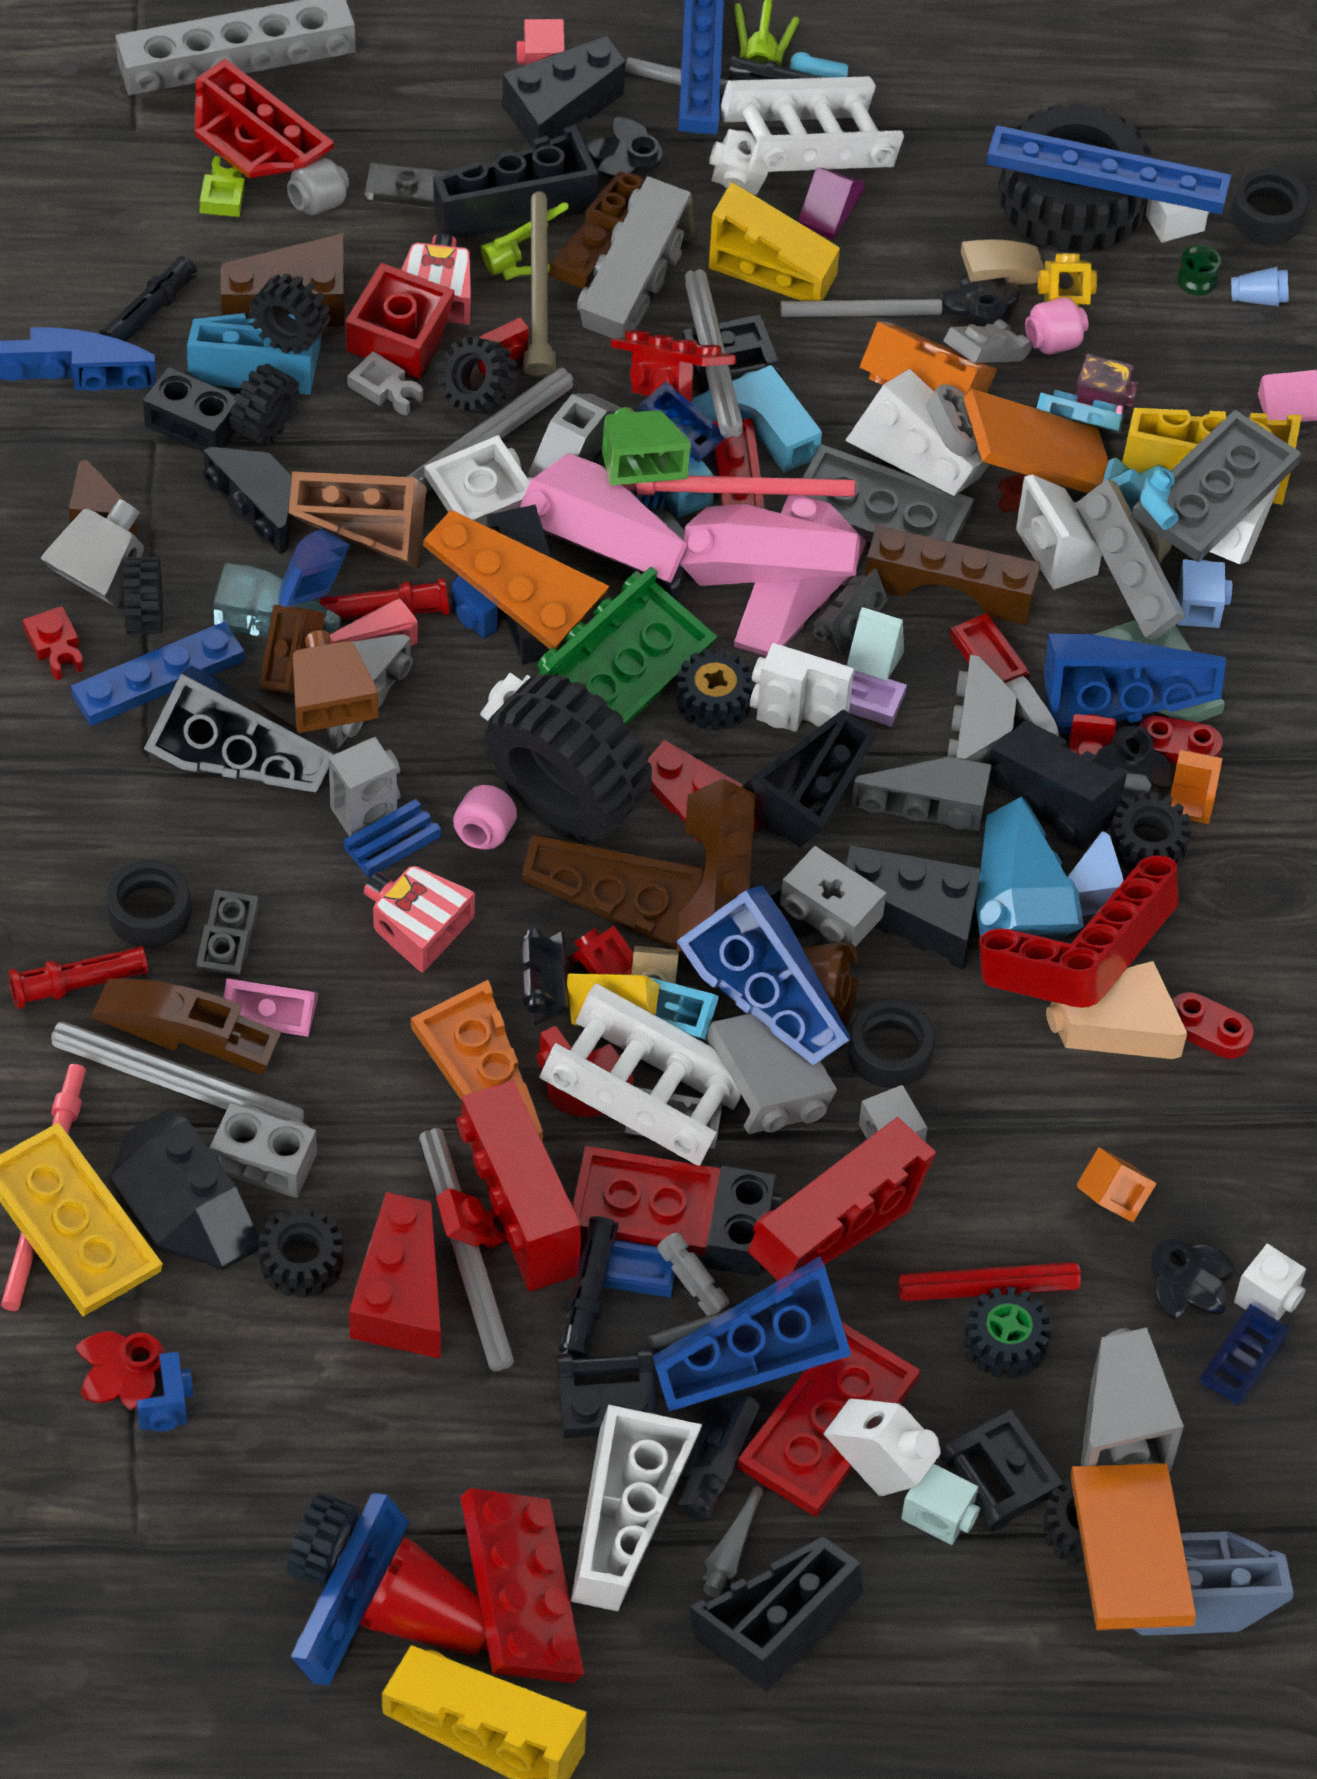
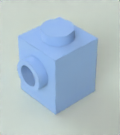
M1183 560L1178 581V602L1186 617L1177 625L1220 628L1224 606L1230 605L1232 597V580H1225L1224 562Z

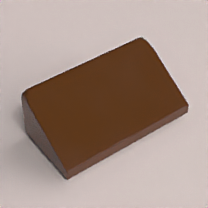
M273 604L259 683L260 689L294 694L293 653L296 650L306 648L305 637L309 633L323 630L325 614L323 612L292 606L285 608L282 605Z

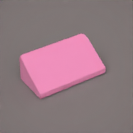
M1317 370L1271 374L1261 378L1258 397L1263 413H1267L1269 420H1286L1287 414L1302 415L1301 422L1317 420Z
M226 979L223 998L242 1004L239 1015L278 1030L281 1033L309 1037L318 993Z

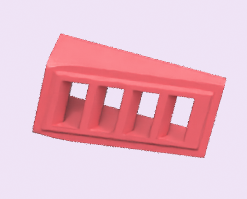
M396 599L331 633L330 637L333 644L404 634L411 638V646L418 643V622L402 600Z

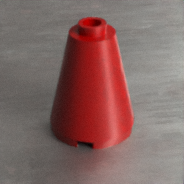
M404 1537L359 1625L373 1631L474 1657L480 1648L489 1652L479 1596L417 1543Z

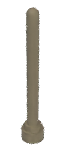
M535 192L531 197V344L528 345L527 351L523 354V370L531 376H548L556 370V353L552 351V346L548 344L547 197L543 192Z

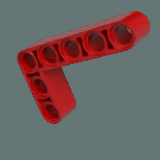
M1161 855L1150 856L1141 860L1071 944L1003 928L985 932L979 939L982 981L994 988L1072 1007L1084 1008L1096 1005L1178 906V870L1176 861Z

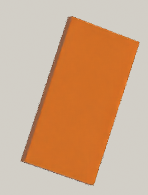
M971 389L963 397L982 462L1025 475L1032 474L1051 483L1084 493L1091 492L1103 482L1108 458L1098 428L975 389Z
M1168 1464L1072 1467L1071 1483L1096 1630L1194 1626L1196 1612Z

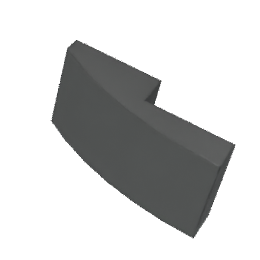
M215 889L208 924L204 925L196 963L197 969L241 976L260 904L259 896Z

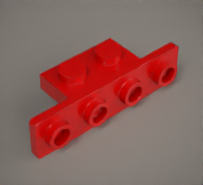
M629 330L626 331L625 338L611 339L612 348L632 351V366L630 369L632 393L677 403L692 402L693 364L699 366L736 364V355L722 353L721 346L697 345V341L673 340V336L669 335L650 336L649 331Z

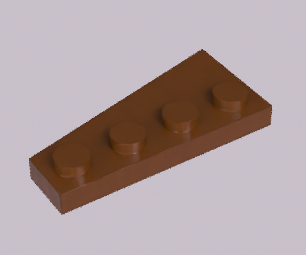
M532 835L522 871V881L677 950L679 912L696 894L703 879L704 869Z

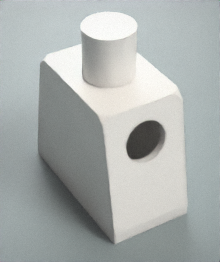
M849 1399L824 1433L826 1438L879 1496H885L917 1486L940 1455L937 1436L930 1430H924L905 1407L895 1403Z

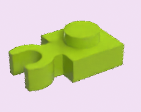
M215 156L212 160V175L205 174L200 196V213L240 217L244 195L242 172L234 166L231 168L221 167L220 157Z

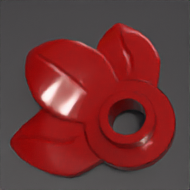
M105 1331L82 1340L76 1346L78 1354L93 1366L81 1388V1397L94 1403H106L120 1397L124 1406L131 1411L137 1408L136 1402L138 1400L148 1399L153 1395L155 1391L154 1375L161 1369L159 1354H164L162 1344L155 1337L140 1332L131 1334L126 1338L114 1331ZM140 1354L149 1357V1359L142 1362L133 1361V1358Z

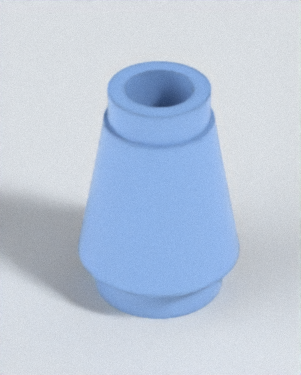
M1277 267L1240 275L1239 277H1231L1232 301L1278 307L1280 302H1289L1287 270H1277Z

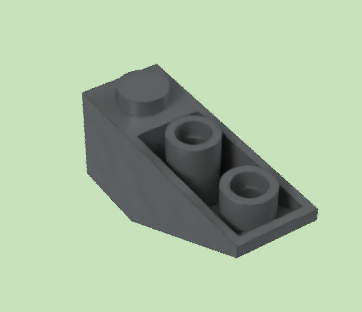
M944 757L856 776L851 807L860 808L870 813L881 812L902 816L912 821H928L949 825L955 829L979 831L991 764Z

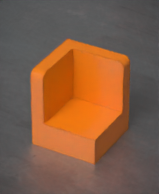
M1180 750L1170 797L1173 798L1171 806L1174 807L1180 803L1184 807L1182 815L1188 813L1190 821L1209 824L1223 758Z
M1098 1147L1080 1177L1077 1188L1097 1204L1134 1222L1157 1183L1132 1164Z

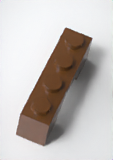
M877 525L867 555L865 575L868 576L873 569H877L885 593L905 597L912 589L923 585L949 586L971 596L981 606L984 614L988 613L991 618L1027 626L1036 593L1041 563Z
M724 778L688 794L685 834L702 841L706 852V866L703 879L696 894L679 912L677 940L750 888L756 794ZM677 943L676 953H679L687 957L684 951Z

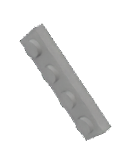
M1106 479L1076 502L1144 637L1155 641L1186 616L1137 521L1131 517L1132 512L1117 483Z

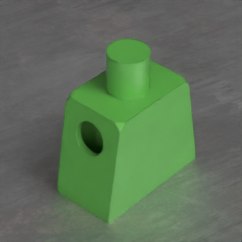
M623 407L614 414H609L605 417L602 454L611 485L687 479L691 442L663 412L658 410L635 412L632 408Z

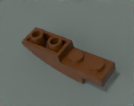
M619 171L586 209L584 224L551 261L549 276L582 289L594 280L596 263L601 254L607 255L612 245L611 236L619 221L624 222L629 212L628 203L636 188L641 189L645 181L644 179L623 171Z
M108 979L91 1016L93 1019L172 1051H176L179 1042L262 1076L281 1034L278 1030L239 1015L242 1004L197 989L151 980Z

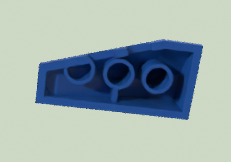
M1049 634L1044 669L1045 706L1054 718L1059 734H1070L1075 714H1095L1114 718L1116 722L1128 719L1129 723L1143 720L1142 715L1164 709L1173 712L1221 699L1226 659L1217 655L1092 634Z
M763 885L745 890L677 940V943L703 980L712 987H718L736 1001L735 1005L746 1013L750 1012L771 1029V1033L812 1065L817 1064L851 1040L789 923Z

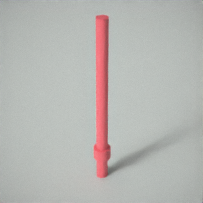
M687 476V479L622 484L630 491H637V495L655 496V492L855 497L856 480Z
M79 1064L69 1065L62 1091L56 1094L51 1114L54 1117L52 1126L59 1122L67 1134H69L71 1123L78 1119L82 1105L79 1095L86 1074V1068ZM22 1232L1 1302V1307L9 1311L19 1310L35 1250Z

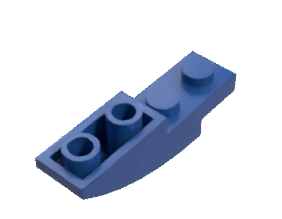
M30 327V340L0 341V380L73 378L74 390L91 391L152 388L157 382L154 354L136 345L102 334L53 327Z

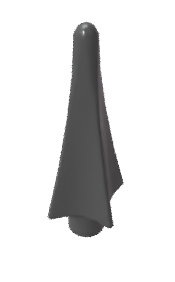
M755 1486L752 1489L737 1518L705 1561L707 1571L702 1577L703 1580H706L703 1590L711 1597L717 1598L721 1596L725 1586L730 1589V1585L736 1582L748 1532L763 1494L761 1486Z

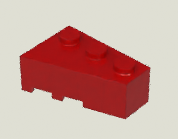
M386 1192L349 1309L350 1339L441 1359V1331L431 1202Z

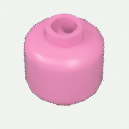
M1069 298L1046 301L1035 305L1031 310L1030 317L1026 318V335L1033 342L1032 347L1038 348L1044 354L1052 355L1075 349L1082 343L1084 331L1088 330V318L1085 310L1082 307L1078 308Z
M490 785L475 786L467 792L453 817L454 828L461 840L472 848L494 849L504 842L517 818V809L512 798L505 791Z

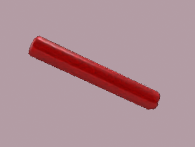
M1075 1262L905 1273L899 1275L897 1287L900 1300L902 1301L981 1296L983 1293L989 1296L991 1289L998 1287L1000 1288L1001 1295L1006 1294L1007 1287H1016L1015 1294L1022 1293L1023 1290L1030 1293L1076 1290L1080 1287L1081 1273L1078 1263Z

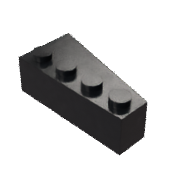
M575 124L564 128L562 136L551 140L547 135L532 140V147L517 153L512 149H508L498 153L495 161L484 164L476 161L433 177L434 215L441 232L448 233L454 238L502 230L530 222L531 197L535 192H543L546 195L547 211L564 202L568 204V209L553 219L586 213V209L598 197V172Z

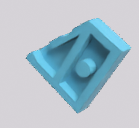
M1054 390L1053 396L1040 393L1036 408L1038 410L1083 424L1121 432L1124 416L1116 413L1117 405L1094 400L1092 406L1077 402V395Z

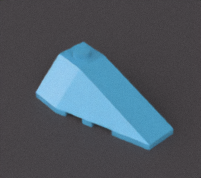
M1022 797L995 810L986 817L976 900L979 934L981 937L982 934L989 930L1003 928L1058 941L1084 927L1079 893L1073 880L1068 878L1061 867L1062 861L1058 854L1051 850L1045 839L1046 833L1027 800Z

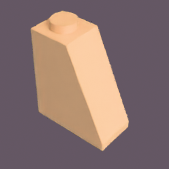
M1154 961L1127 968L1096 1005L1078 1008L1051 1002L1050 1007L1046 1009L1049 1027L1053 1033H1059L1065 1048L1176 1059L1182 1056L1187 1031Z

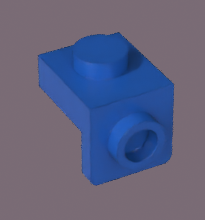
M458 575L455 581L452 582V609L457 613L459 620L466 628H473L483 639H486L497 631V606Z
M179 1352L159 1354L164 1396L140 1399L136 1402L140 1430L151 1429L157 1432H164L178 1425L187 1424L185 1398L194 1397L190 1368L181 1369Z

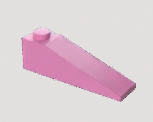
M567 453L531 479L519 507L536 504L544 534L641 572H645L652 566L658 571L656 578L669 583L672 582L688 545L657 515L645 507L630 490L626 489L623 485H611L605 467Z
M788 495L781 514L857 533L860 536L858 566L866 547V540L830 503L804 495ZM853 576L755 582L734 640V647L762 656H767L772 643L786 647L804 628L805 621L818 608L822 610L830 601V596L841 584L845 586Z
M747 504L705 507L685 526L683 540L688 545L680 565L699 586L856 576L860 536L857 533Z

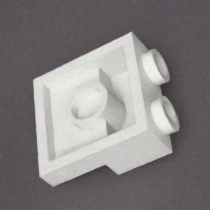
M499 435L424 466L426 479L447 511H456L482 525H487V515L519 508L529 483L533 479L531 476L528 478L521 470V463L517 453L513 448L507 449Z
M772 643L766 658L759 657L754 667L752 681L756 682V685L753 689L749 706L757 709L756 720L766 722L775 728H784L797 732L802 720L820 727L842 709L849 713L854 668Z

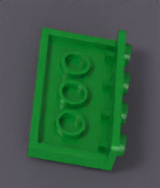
M651 566L642 575L638 571L633 573L621 588L622 593L615 599H612L610 596L607 597L593 613L594 618L587 625L583 622L578 623L565 639L567 643L559 650L553 647L546 652L537 664V667L540 669L538 675H561L568 677L572 683H581L593 695L598 694L606 701L605 704L613 711L616 710L624 718L623 722L628 725L677 679L678 671H681V664L685 660L690 662L691 655L696 652L701 657L704 650L710 649L714 645L717 636L655 582L658 571Z

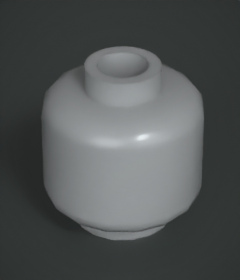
M322 157L311 165L292 172L290 181L287 184L288 196L296 209L315 216L343 204L346 198V188L349 186V179L346 171L341 166H337L332 160Z

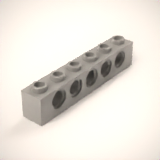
M299 0L115 35L118 65L128 96L196 83L198 76L225 58L242 72L250 73L355 53V24L346 0Z

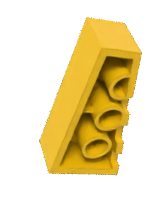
M1134 408L1122 463L1130 470L1134 469L1138 474L1156 465H1161L1163 468L1171 471L1226 418V412L1210 411L1209 414L1197 417L1191 416L1188 410ZM1250 413V420L1294 449L1296 448L1302 415L1287 414L1286 420H1269L1267 413ZM1290 473L1279 483L1280 485L1272 503L1283 505Z
M411 1645L382 1692V1710L384 1715L510 1779H570L584 1755L587 1712L449 1660L439 1652L431 1649L423 1650Z

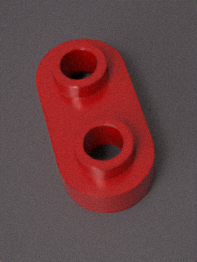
M1162 716L1146 718L1139 725L1152 737L1153 749L1165 756L1169 763L1177 764L1180 750L1220 757L1223 740L1220 733L1210 725Z
M1181 993L1172 999L1187 1031V1041L1223 1058L1234 1059L1247 1053L1251 1046L1254 1030L1251 1022L1244 1015L1197 993ZM1186 1009H1189V1010H1193V1011H1195V1012H1197V1013H1195V1014H1190V1013L1186 1012L1185 1010H1186ZM1229 1027L1231 1029L1236 1030L1237 1032L1230 1033L1225 1028Z

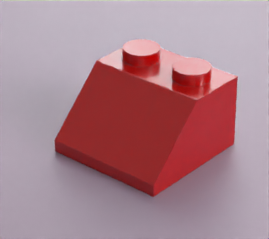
M380 263L345 321L347 352L363 358L375 352L405 370L406 374L421 379L439 348L455 296V290Z

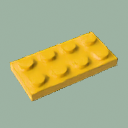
M59 1122L0 1154V1203L83 1317L161 1272L163 1263Z

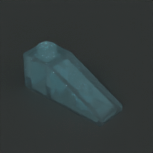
M225 563L213 601L215 625L225 621L233 632L268 637L273 604H279L278 592L282 579L267 570L258 569L250 565ZM314 600L292 606L323 612L325 614L323 630L329 634L341 629L340 617Z

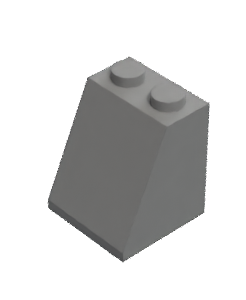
M1147 1327L1133 1331L1127 1328L1115 1330L1106 1337L1101 1338L1090 1384L1081 1466L1167 1463L1168 1470L1170 1471L1184 1426Z

